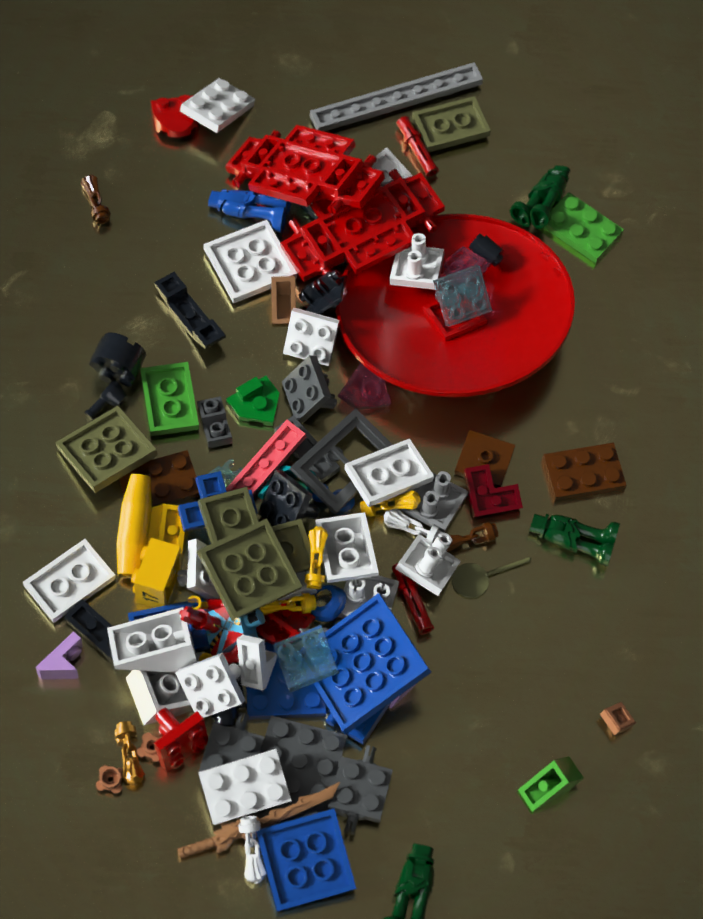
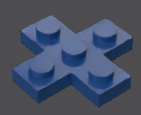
M221 471L200 475L195 479L200 499L226 492ZM248 490L257 515L258 512L255 505L252 490ZM198 501L178 506L184 532L205 527Z

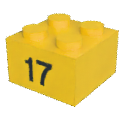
M151 538L148 546L144 545L140 555L142 562L140 568H135L131 582L134 583L133 593L136 596V603L155 608L168 605L177 577L179 576L177 573L182 568L180 546Z

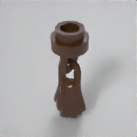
M92 174L83 177L81 181L82 189L88 195L94 208L91 212L92 218L98 224H105L110 220L111 213L107 206L101 204L98 178Z
M490 522L482 523V526L473 528L470 534L465 536L450 535L452 542L446 552L452 551L469 540L478 544L494 541L499 536L496 524H491ZM482 531L484 537L477 538L479 535L475 533Z

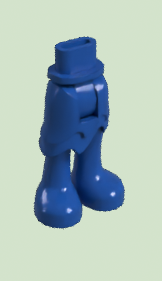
M222 189L221 192L211 191L208 207L217 208L218 212L223 211L226 215L246 219L252 217L269 220L275 232L283 233L286 215L289 214L291 202L250 190L227 191V189ZM257 205H265L270 207H259Z

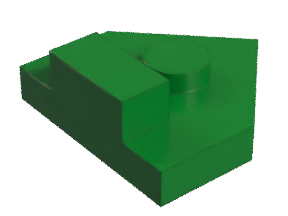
M267 376L261 379L254 377L237 387L236 393L226 398V403L239 421H255L263 423V425L273 426L280 393Z

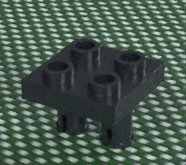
M275 470L258 514L263 519H267L270 525L276 526L297 519H316L319 516L320 510L318 506H315L316 504H309L313 496L309 491L283 470Z

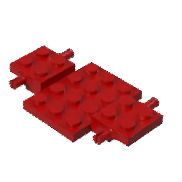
M296 125L285 139L280 138L281 133L273 130L271 135H265L263 139L249 136L225 165L227 173L237 175L232 180V184L235 187L239 188L245 179H252L248 183L250 191L306 207L310 205L320 192L322 199L333 201L327 208L333 214H336L341 205L362 209L385 179L383 171L372 168L377 161L374 155H368L364 162L362 159L349 156L356 147L354 139Z
M394 169V172L393 170L389 172V176L393 181L382 187L379 186L362 209L341 205L336 214H333L327 209L333 201L322 199L321 194L316 196L310 203V206L318 219L302 227L296 218L293 221L291 220L288 224L294 231V234L280 242V246L303 282L317 275H324L333 267L343 263L344 257L354 272L358 274L411 247L414 233L410 228L418 224H424L429 233L435 232L438 227L431 218L444 212L445 205L421 172L412 177L402 178L398 170Z

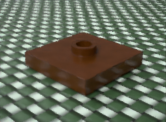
M469 430L454 475L465 478V468L489 464L494 488L502 487L515 444Z

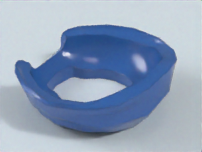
M325 585L321 589H317V593L327 589L332 593V597L328 604L322 607L316 606V609L311 611L310 614L315 616L316 621H333L341 614L346 604V593L343 589L334 585Z

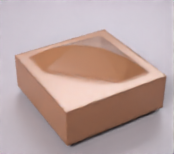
M622 702L606 708L600 713L614 735L632 728L636 724Z

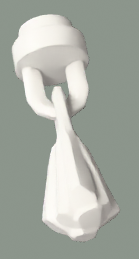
M399 509L388 510L383 516L384 523L388 528L404 530L413 535L423 534L432 543L442 532L435 525L431 527L430 531L424 529L420 522L406 516ZM410 523L416 525L415 530L408 528Z
M246 816L241 818V823L238 824L239 832L245 833L246 867L244 875L247 881L258 884L267 874L261 861L260 848L256 840V831L261 830L260 821H257V816ZM255 846V854H250V848Z

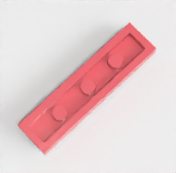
M286 420L229 484L226 492L247 487L248 490H252L253 497H255L274 475L275 470H278L307 437L306 434L289 420Z

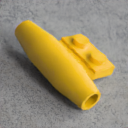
M143 474L130 475L121 505L116 543L117 574L126 577H132L135 568H140L142 548L144 545L148 546L151 538L180 546L181 557L185 532L180 520L178 506L161 504L152 507L151 477Z

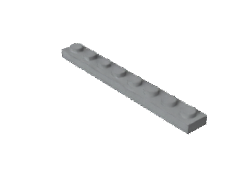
M474 62L311 110L310 118L316 130L324 132L482 85L483 78Z

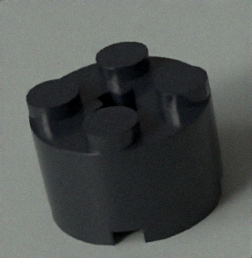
M108 332L100 339L89 365L99 373L98 377L102 381L111 383L112 380H116L124 386L131 387L146 357L143 347L136 342L134 346L128 343V337Z

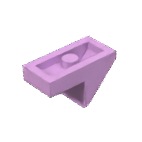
M74 631L36 666L39 678L42 680L79 678L77 669L68 662L69 660H75L83 648L81 638Z

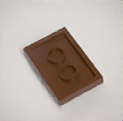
M614 442L543 454L542 459L554 502L625 490L627 486Z
M188 450L152 459L118 479L124 496L131 474L150 476L152 507L161 504L173 505L200 497L195 480L196 474Z

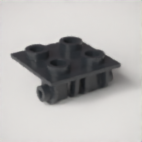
M330 270L319 277L317 282L313 281L303 288L299 298L302 302L307 301L306 311L322 315L328 308L338 306L342 301L347 276L341 277L338 270Z

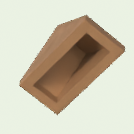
M271 276L272 324L290 322L291 312L294 307L296 308L295 276Z

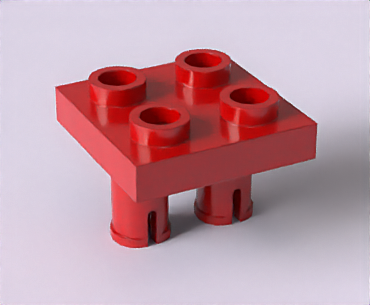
M163 708L156 714L155 718L160 724L158 730L163 737L154 742L160 765L166 772L180 767L187 757L205 748L209 738L204 718L198 711L182 723H179L167 708Z

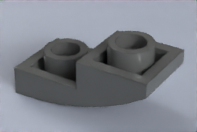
M221 396L197 401L208 447L214 448L232 444V435Z

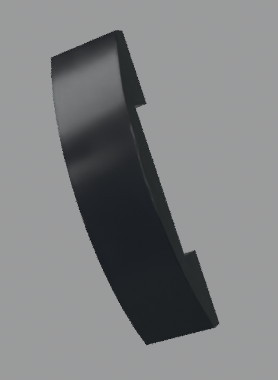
M175 272L154 282L155 287L172 314L199 345L207 349L226 338L225 333L213 319L209 320L188 294L186 285Z

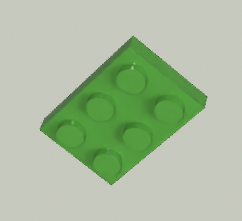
M570 192L551 210V219L543 227L595 264L620 238L624 231L623 228Z
M181 362L141 368L140 372L150 435L157 436L199 430L189 363Z

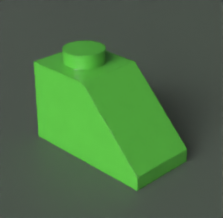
M570 756L553 760L520 787L518 791L531 811L534 812L568 792L583 780L584 777Z

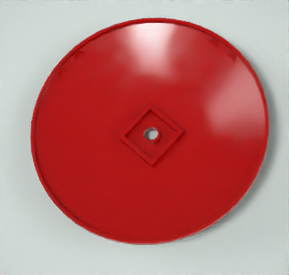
M440 214L431 218L438 227L433 233H429L424 224H418L410 228L414 234L421 233L425 235L426 247L444 249V259L437 290L390 285V275L395 255L358 274L354 272L350 264L346 267L342 275L347 276L342 301L336 306L337 319L340 320L339 329L346 345L353 355L378 377L393 385L420 394L440 397H469L484 395L511 387L529 378L553 359L565 343L574 319V289L566 267L549 246L530 232L514 224L487 216ZM480 233L484 237L487 235L504 249L502 252L504 258L496 267L491 265L488 268L469 249L470 244ZM451 314L461 315L458 318L450 317Z

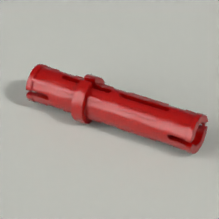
M408 116L401 117L397 120L396 125L404 136L405 144L410 146L426 177L431 178L439 172V168L423 144L420 132L415 130Z
M396 563L392 566V571L397 581H399V593L406 600L419 634H428L434 630V626L417 590L418 583L396 570L395 568L398 565ZM405 579H406L407 584H408V586H409V588H410V590H411V594H410V592H409V590H408V588H407V585H406V583H405ZM414 602H416L417 607H418V609H419V611H420L421 616H419V613H418V611H417V609H416V606H415Z

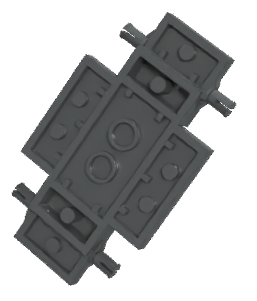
M238 713L235 727H226L213 723L199 772L276 749L291 801L244 815L243 817L257 816L260 819L269 815L271 809H284L297 803L301 796L318 793L340 782L333 798L273 825L334 808L336 815L347 817L344 829L346 834L349 833L350 825L352 824L350 835H355L358 820H371L380 823L393 769L381 767L373 763L377 750L376 747L372 746L371 754L368 756L371 746L367 745L363 760L346 758L342 755L347 735L272 715L265 739L264 736L245 730L249 715L245 713L244 717L243 713Z

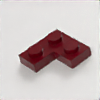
M489 464L464 469L473 518L523 508L518 484L494 488Z

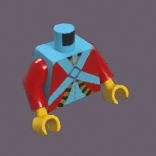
M193 595L188 598L189 603L199 604L194 609H206L209 615L218 617L221 620V626L213 625L220 628L218 632L210 633L206 630L211 654H201L198 658L199 661L223 653L228 665L239 663L237 638L242 634L258 638L256 627L265 623V617L261 610H255L232 621L221 599H207L206 602H201L198 596Z

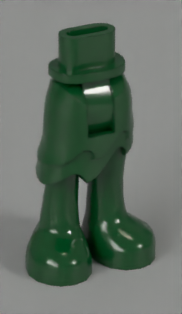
M556 165L553 169H549L531 189V192L528 194L529 201L527 204L516 201L509 210L511 217L524 227H529L531 222L537 229L545 227L551 219V209L554 203L560 201L566 188L570 168Z
M547 513L546 516L534 514L529 531L540 534L539 538L546 539L568 551L571 550L577 553L578 550L596 558L601 565L608 567L620 523L610 522L605 529L587 526L578 522L577 519L563 515H551L549 518ZM580 536L599 542L602 545L581 540Z
M417 843L412 845L411 853L407 854V861L401 870L399 881L395 886L396 890L393 896L397 898L391 916L384 917L383 919H406L409 900L414 897L415 901L410 919H425L428 898L434 886V859H432L434 848Z

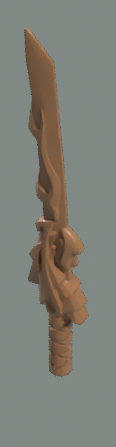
M340 782L318 793L301 796L297 803L284 809H271L269 815L260 819L257 817V821H260L261 829L333 798ZM236 819L237 821L220 823L222 828L213 832L216 836L178 848L180 859L212 849V847H217V854H220L223 850L226 851L233 844L234 840L238 838L246 840L245 833L239 832L238 824L241 823V820Z

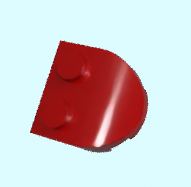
M182 95L176 98L152 100L151 109L155 130L158 133L161 131L167 132L168 137H183L191 134L192 128H198L199 122L180 112L181 104L192 96Z
M279 610L264 615L265 623L257 626L256 631L262 639L272 645L289 647L300 640L299 628L309 629L315 621V616L310 613L303 614L302 611Z

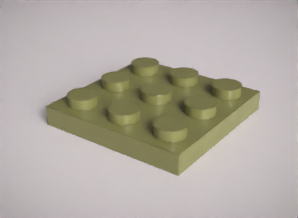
M119 406L55 442L57 449L94 493L158 456L157 449Z
M267 519L197 551L232 621L303 587Z

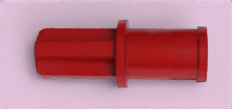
M185 606L183 610L180 609L179 611L181 620L191 624L197 630L204 629L210 633H216L220 629L213 625L221 626V620L218 617L209 615L204 609L197 610Z

